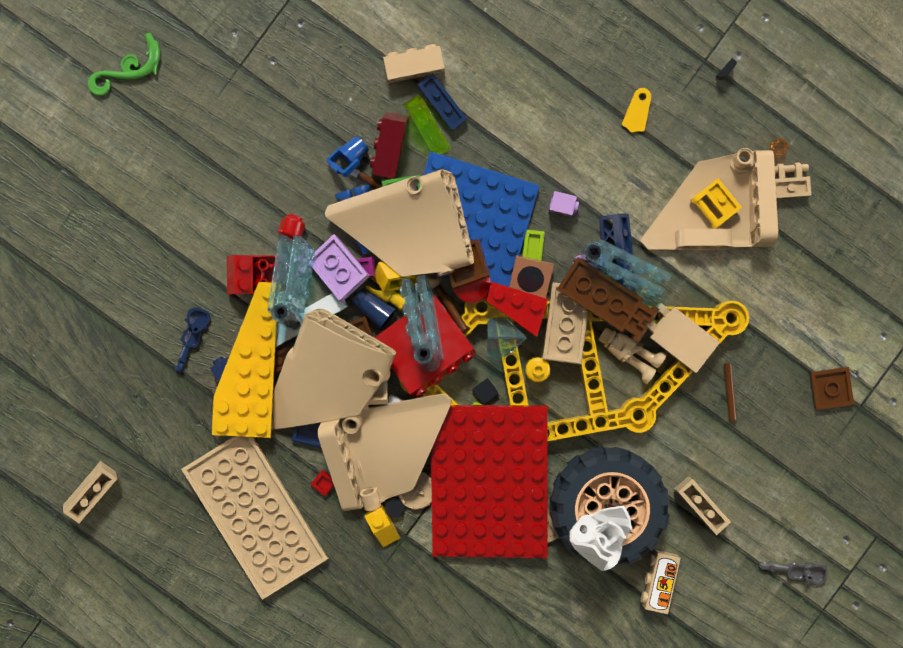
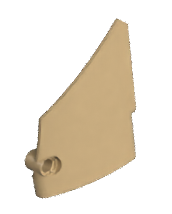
M741 148L735 154L699 161L641 238L640 242L647 250H727L732 247H772L778 239L773 151H751L749 148ZM739 156L745 157L747 162L741 161ZM719 178L741 205L742 209L719 227L713 229L711 222L698 206L690 200ZM704 196L702 198L704 203L717 219L721 218L722 215L710 200Z
M319 308L306 313L294 347L289 350L273 392L271 430L359 415L381 383L390 378L389 369L396 355L395 350L325 309Z

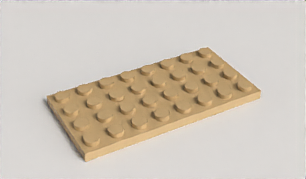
M234 436L181 469L262 600L328 559V556L254 437Z

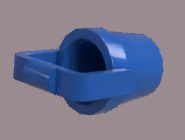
M355 136L344 146L337 148L327 158V162L334 172L348 177L360 165L361 159L369 151V148L359 137ZM340 155L349 164L345 170L334 162Z

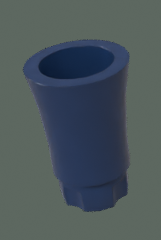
M363 288L359 290L351 302L379 330L386 326L397 310Z

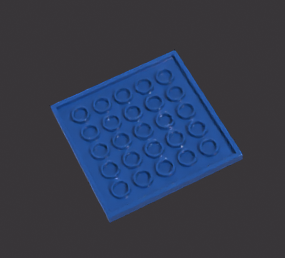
M430 151L423 175L441 169L450 171L454 175L470 241L480 240L490 272V281L509 287L516 255L519 256L540 185ZM449 274L440 275L450 279Z

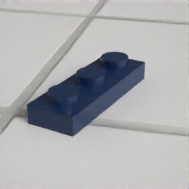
M433 73L417 84L451 131L467 120V117Z

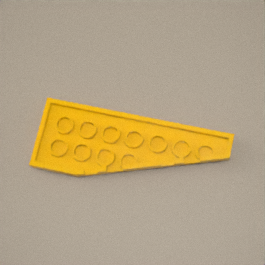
M259 282L214 394L212 435L271 438L277 317L274 311L278 307L279 283Z

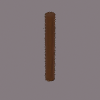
M436 286V293L461 332H468L469 328L442 286Z
M724 363L729 421L737 420L732 363Z

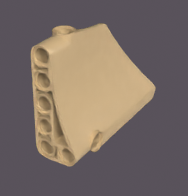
M441 169L420 177L414 176L328 205L325 211V216L364 245L400 276L437 273L438 276L453 273L455 269L474 263L456 180L450 171ZM420 182V188L416 190V186Z
M438 394L369 407V409H363L359 415L321 422L318 428V438L343 511L357 510L363 507L366 511H374L386 499L414 489L452 400L449 396Z

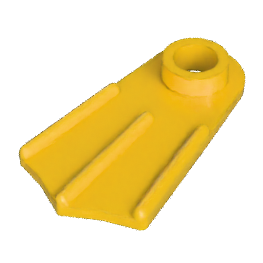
M639 88L635 91L622 121V125L631 133L645 131L651 101V93L646 88ZM641 93L645 95V100L643 101L639 99V94Z

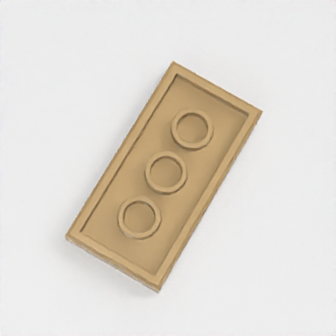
M552 282L542 359L581 364L588 310L557 291L556 289L560 283Z

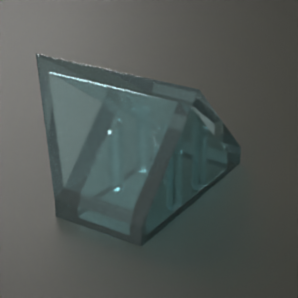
M487 318V357H507L527 339L507 318Z

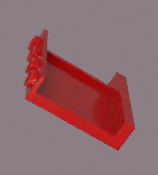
M435 294L374 337L395 350L396 355L391 368L412 397H420L425 394L428 387L440 383L443 380V376L448 373H454L461 363L469 362L474 358V354L477 353ZM423 347H426L434 353V357L437 359L435 367L430 366L431 368H428L420 362L417 356V351L420 348L424 350Z

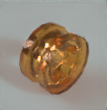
M777 138L770 143L769 149L773 151L775 156H781L788 150V143L783 138ZM777 142H780V145H783V149H781L780 152H777V149H774V146L777 145Z

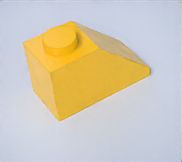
M383 261L378 262L375 270V279L383 292L415 287L421 276H400Z
M383 504L378 509L365 514L364 517L373 534L383 547L400 539Z

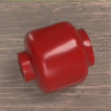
M294 214L282 217L277 231L282 236V241L292 244L293 241L301 240L305 230L303 218Z

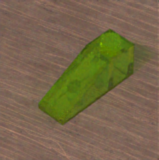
M420 95L403 104L411 121L430 151L442 154L451 148Z

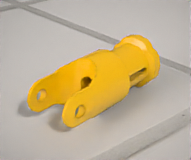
M372 277L371 279L378 284L375 277ZM365 286L369 293H372L385 303H391L400 312L409 299L408 296L405 297L395 290L383 292L382 290L377 291L369 286Z

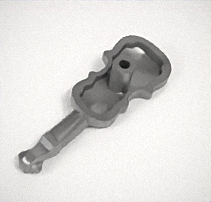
M763 561L759 564L762 570L787 572L790 579H798L799 581L806 579L808 584L821 585L828 576V568L821 562L804 564L803 562L793 561L787 565Z

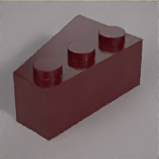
M386 112L383 118L379 119L377 130L380 131L379 138H375L373 149L376 150V155L371 158L370 168H373L372 174L395 179L409 116Z

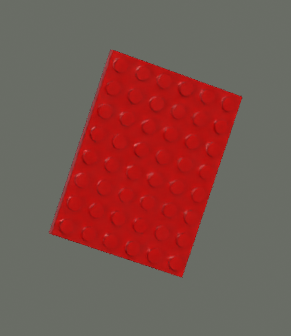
M450 405L431 449L432 556L548 558L547 405Z

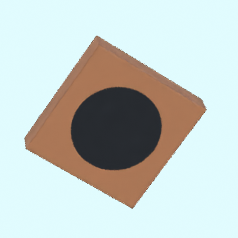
M516 255L509 287L546 298L554 263Z

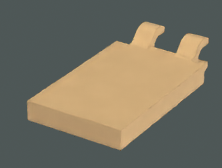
M658 303L656 307L660 309L658 313L663 316L657 325L653 321L651 324L646 321L643 323L652 332L649 338L694 373H697L720 342L677 308L672 307L669 310L662 303Z

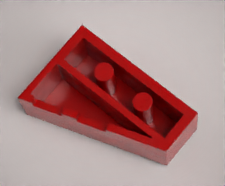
M491 282L486 302L537 337L548 299Z

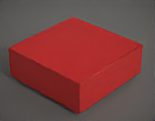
M323 469L310 484L324 496L334 486L331 475Z

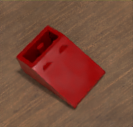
M227 256V294H254L259 282L279 283L278 294H289V256Z

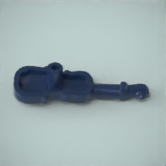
M193 307L187 312V318L184 320L187 322V328L183 330L180 339L184 345L178 359V365L174 367L178 373L184 370L183 365L187 360L191 347L198 346L201 330L208 328L207 324L210 321V314L204 309Z

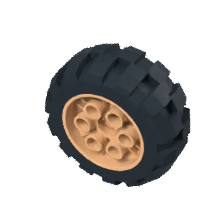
M603 446L589 449L588 452L582 455L578 454L567 462L568 465L561 473H558L553 483L554 488L552 496H550V512L553 526L568 550L570 549L578 558L591 564L572 546L570 530L581 516L594 514L599 510L606 509L604 506L608 505L609 502L614 505L613 507L620 505L624 506L626 510L630 506L635 507V513L630 516V519L634 521L631 524L632 530L622 543L621 556L614 567L622 563L630 565L642 559L641 555L649 549L652 551L661 541L659 537L663 529H667L670 517L668 514L670 500L668 490L661 480L662 477L654 466L641 456L627 449L619 447L604 448ZM611 477H618L615 489L611 487ZM588 486L596 493L594 497L584 492ZM608 486V492L605 495H600V487ZM622 488H626L628 490L627 496L619 497V491ZM637 494L638 500L631 502L628 501L631 499L632 496ZM591 501L597 503L594 510L587 509V504Z

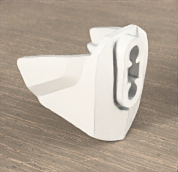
M616 506L599 510L594 514L583 515L570 530L572 546L601 571L608 570L618 563L622 552V543L632 530L631 519L624 506Z

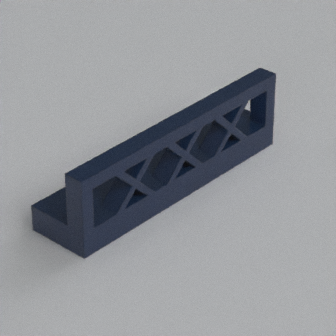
M629 214L601 216L599 221L605 274L612 279L616 276L621 285L629 290H636ZM612 219L613 221V228L611 229V231H609L606 226V220ZM611 238L615 241L613 250L608 245ZM613 257L617 260L615 269L611 267L610 263Z

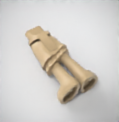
M607 327L598 339L605 344L604 347H607L618 360L626 361L642 373V381L645 384H648L653 378L656 369L643 363L633 354L636 353L656 368L660 367L667 356L664 352L652 353L643 348L644 344L638 343L632 338L618 333L616 330L611 331Z

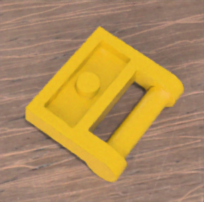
M719 178L690 200L698 206L711 222L713 229L719 227L742 209L741 205ZM704 196L710 200L722 215L721 218L717 219L702 200Z

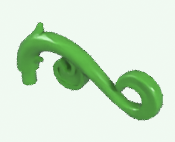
M151 33L144 35L148 43L146 56L149 55V58L142 68L131 70L132 65L138 68L140 61L138 57L132 54L126 55L121 60L123 72L99 71L93 73L88 79L89 90L97 96H103L109 92L111 87L110 80L106 79L103 87L96 85V80L101 76L133 80L142 78L152 71L156 75L160 59V48L157 40H154Z

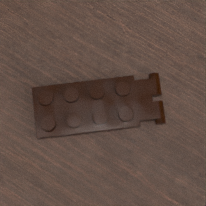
M579 257L576 258L556 289L619 331L623 332L625 329L634 335L632 339L638 343L648 329L642 323L646 321L651 324L660 310L656 306L648 307L642 303L644 300L642 297Z

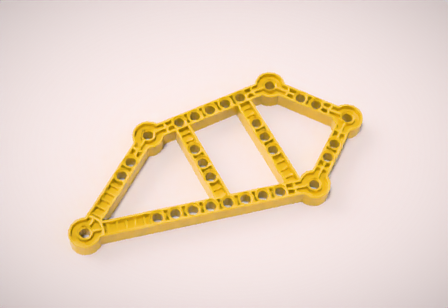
M486 297L475 303L465 302V313L461 317L469 330L463 333L464 336L467 337L478 324H487L494 320L510 405H528L513 320L487 303ZM550 301L547 302L542 319L548 318ZM736 301L721 302L714 309L675 307L697 325L708 326L705 331L720 343L727 335H736L744 331L749 322V313L746 307ZM484 302L487 305V310L484 313L478 312L476 309L477 303ZM588 311L584 342L588 341L591 348L587 352L583 351L580 369L589 414L547 422L548 441L626 427L635 433L645 432L654 425L656 410L693 371L676 359L640 398H630L622 404L620 409L608 411L591 322L604 320L599 317L595 318ZM658 313L657 319L653 320V322L658 324L663 316ZM728 313H732L734 316L732 323H728L726 320ZM509 355H514L516 358V362L512 366L506 364V357ZM588 360L594 362V368L590 371L585 368V363ZM679 368L681 376L676 379L673 376V371ZM512 374L519 376V382L515 385L509 382V377ZM591 379H596L598 382L595 389H590L588 386ZM400 381L401 387L404 389V391L409 393L403 385V383ZM663 382L668 384L666 392L660 391V385ZM431 385L426 389V393L422 395L423 397L438 394L449 396L438 385ZM515 393L522 394L523 400L520 403L513 402V395ZM451 398V405H459ZM636 410H641L642 417L639 420L633 418V413ZM598 417H603L605 420L604 425L601 427H597L595 424ZM580 420H584L586 423V427L583 430H578L576 427L577 422ZM560 424L567 425V431L563 434L557 431Z

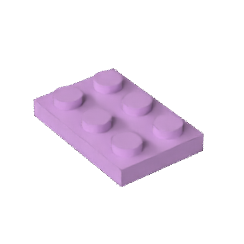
M335 234L307 259V262L341 302L370 277Z

